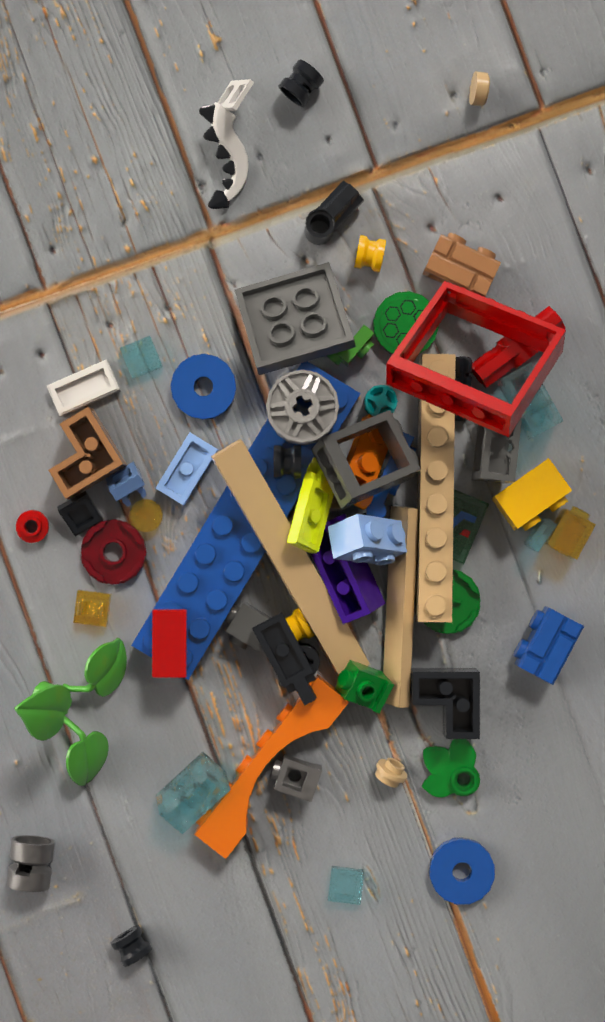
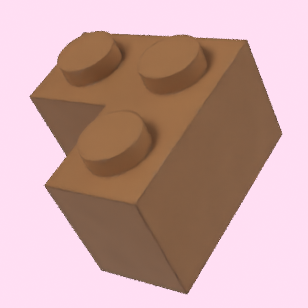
M87 407L60 423L77 453L48 471L65 499H72L127 466V463L94 409Z

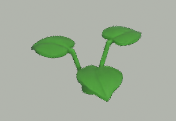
M118 637L111 642L102 644L89 656L84 670V676L89 683L88 685L70 686L65 683L63 685H54L43 681L35 687L31 696L14 707L30 735L37 740L44 741L52 738L62 728L63 723L79 736L80 741L73 743L67 751L66 768L70 778L80 786H85L86 783H89L101 770L108 756L109 745L106 736L102 733L93 731L86 737V734L65 716L72 703L70 692H91L95 689L99 696L105 697L119 686L125 675L127 655L124 643Z

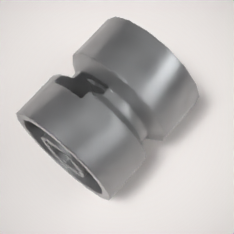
M35 835L13 837L11 840L10 858L14 863L8 867L7 886L11 889L25 892L49 890L52 869L47 864L53 860L55 841L47 837Z

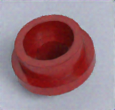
M28 510L18 517L16 532L25 542L36 543L47 536L49 521L42 512ZM30 520H34L38 526L34 533H30L26 527Z

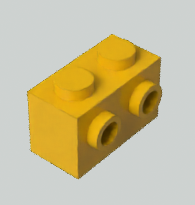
M548 458L495 495L492 501L514 531L521 526L524 531H527L541 521L538 514L549 507L551 512H554L567 503L568 500L565 495L570 493L572 489Z

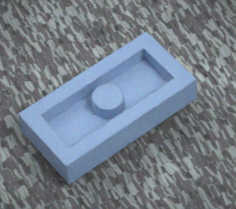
M189 432L157 484L156 489L178 503L185 505L212 461L211 456L216 454L218 449Z

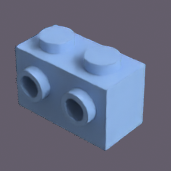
M356 514L328 526L333 559L353 561L355 563L387 565L395 562V557L407 553L405 532L400 520Z

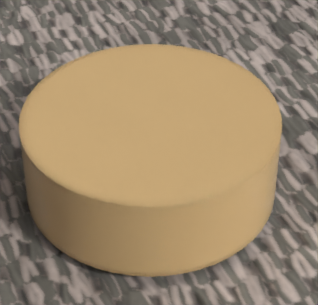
M474 72L470 85V105L483 106L486 104L490 87L488 73Z

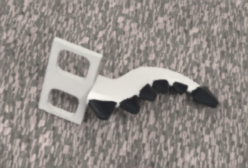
M251 79L231 81L218 102L199 109V114L211 123V127L204 133L203 137L207 141L219 143L215 156L218 159H230V161L223 165L222 170L232 175L231 179L222 180V184L226 189L224 192L215 190L208 202V207L211 209L229 208V201L242 190L247 180L249 170L248 155L244 145L233 129L236 116L230 111H236L254 84Z

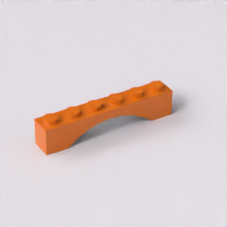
M317 674L315 676L316 680L310 682L317 697L316 700L305 706L300 697L293 706L287 703L276 717L280 721L273 731L266 729L256 742V745L260 747L252 758L246 755L237 766L235 771L239 775L232 783L226 781L215 795L219 799L212 809L206 806L195 820V823L199 826L196 828L194 835L226 859L247 832L249 798L255 782L266 764L281 749L294 740L315 731L328 729L349 703L348 700H345L334 686Z

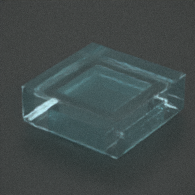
M150 335L120 348L132 379L163 367Z
M541 518V521L536 524L524 541V545L532 551L539 552L557 524L549 518Z
M331 866L328 901L361 905L364 870Z

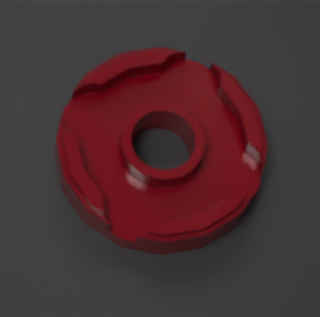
M113 519L99 522L89 529L81 545L83 566L90 576L101 583L112 585L125 583L137 576L145 564L147 554L145 540L139 530L126 521ZM112 542L118 543L123 551L122 557L118 561H110L105 556V548Z

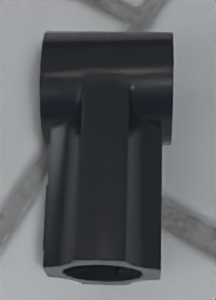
M342 181L317 209L308 214L304 232L309 242L315 245H323L329 242L336 230L364 202L359 192L351 184ZM320 220L325 222L329 229L325 233H316L312 230L311 224Z

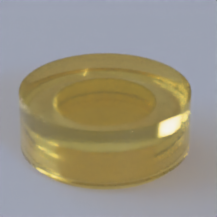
M150 499L137 501L130 510L131 524L142 532H150L157 529L163 520L161 506Z

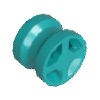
M386 385L374 386L367 392L364 398L365 411L372 416L388 410L393 413L397 407V395L393 389Z

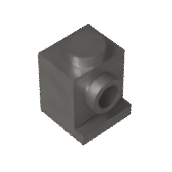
M284 754L282 761H275L270 775V779L276 780L274 790L312 802L322 773V765L313 764ZM293 769L301 772V777L297 780H292L288 775Z

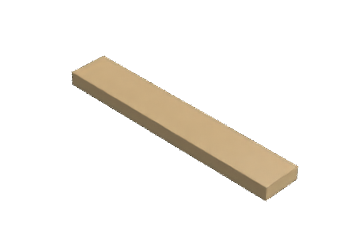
M391 506L390 519L402 522L407 553L395 557V562L388 564L383 673L394 684V687L385 703L398 708H408L410 705L419 510L418 508Z

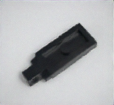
M281 612L252 627L283 688L286 687L289 694L296 690L304 706L316 700L317 697L310 685V682L316 680L313 674L314 671L283 613Z

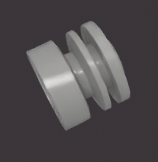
M298 370L288 372L275 382L268 393L266 409L269 422L277 435L289 443L303 446L317 443L321 437L329 434L337 420L339 402L337 392L329 380L317 372ZM300 398L305 403H312V406L308 408L309 414L307 416H303L301 412L295 413L293 411V408L297 406V400Z

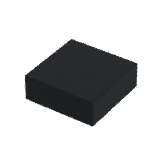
M86 491L57 507L58 512L75 537L103 521L101 513Z

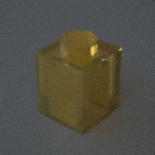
M572 506L571 510L561 509L543 544L571 559L577 560L596 524L588 520L590 517L588 513L577 507Z

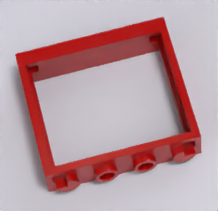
M444 281L387 361L386 385L509 438L562 354L566 330L553 325V323H548L528 315L521 310H516L496 302L494 299L486 298L464 287ZM447 313L544 352L511 404L414 363V360Z

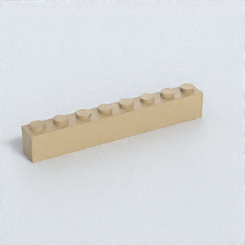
M456 354L421 355L419 365L455 380ZM421 399L418 400V465L421 470L417 472V508L419 510L415 621L452 623L455 414Z

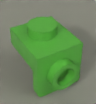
M363 325L354 336L355 348L327 355V357L338 366L343 362L348 367L356 356L362 359L373 347L374 343L370 340L374 332Z

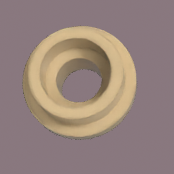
M387 758V760L380 759L377 762L375 775L385 785L397 788L400 783H404L407 779V773L404 771L405 767L398 760Z

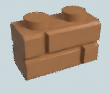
M449 233L447 237L441 234L422 274L440 283L447 281L485 297L501 264L500 261L495 260L496 254L483 247H478L476 251L466 246L467 241L456 234Z

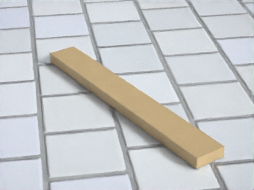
M239 439L212 455V460L300 612L305 617L336 674L339 676L349 660L366 666L370 665L348 624H342L328 590L306 551L287 543L291 525L244 442Z

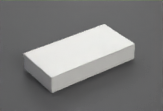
M107 359L47 385L61 417L121 391Z

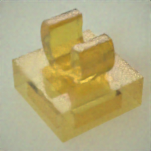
M77 590L73 623L107 627L112 594Z

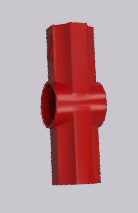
M550 306L535 316L560 328H566L560 316ZM504 336L496 342L494 348L484 353L472 363V373L486 389L512 368L517 369L539 351Z

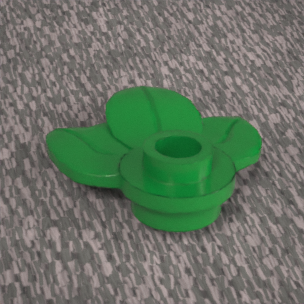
M453 739L449 749L441 746L424 748V763L431 775L424 780L422 787L429 794L441 798L452 793L459 796H469L478 789L480 775L474 767L476 752L467 739ZM462 773L469 775V781L464 785L457 782L458 776Z

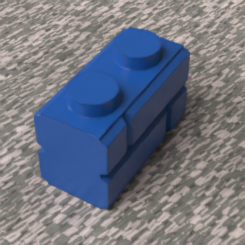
M545 606L542 611L537 610L532 616L529 623L532 631L527 641L524 639L520 640L513 656L517 658L514 663L515 665L554 685L584 626Z

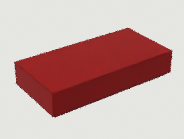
M187 609L152 610V677H187Z

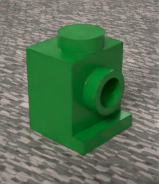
M349 660L345 669L338 676L335 689L345 700L365 706L380 714L394 684L382 671Z

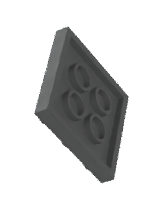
M329 262L234 289L258 375L356 347Z

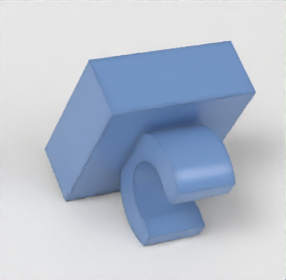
M134 461L106 478L109 491L116 501L122 499V502L128 507L131 505L128 494L138 491L142 498L146 497L145 483Z

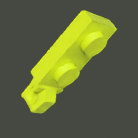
M313 457L304 476L287 539L288 544L308 553L319 552L334 495L315 457Z

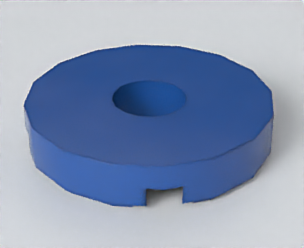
M208 354L192 355L182 361L173 373L171 381L172 398L178 408L190 417L201 420L216 418L225 413L234 402L236 394L235 376L228 364L216 356ZM201 378H208L213 383V390L207 396H200L195 392V383Z
M463 837L452 838L443 842L434 851L430 862L429 877L435 891L444 900L456 905L471 904L481 900L490 891L495 879V865L488 850L479 842L468 838L463 839ZM458 863H467L471 867V872L468 877L458 879L453 875L454 866Z

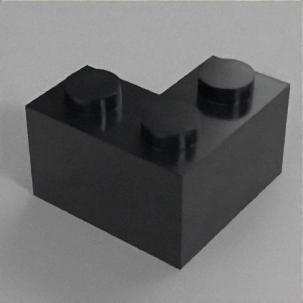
M411 668L410 702L412 705H443V735L446 739H480V671L476 668Z

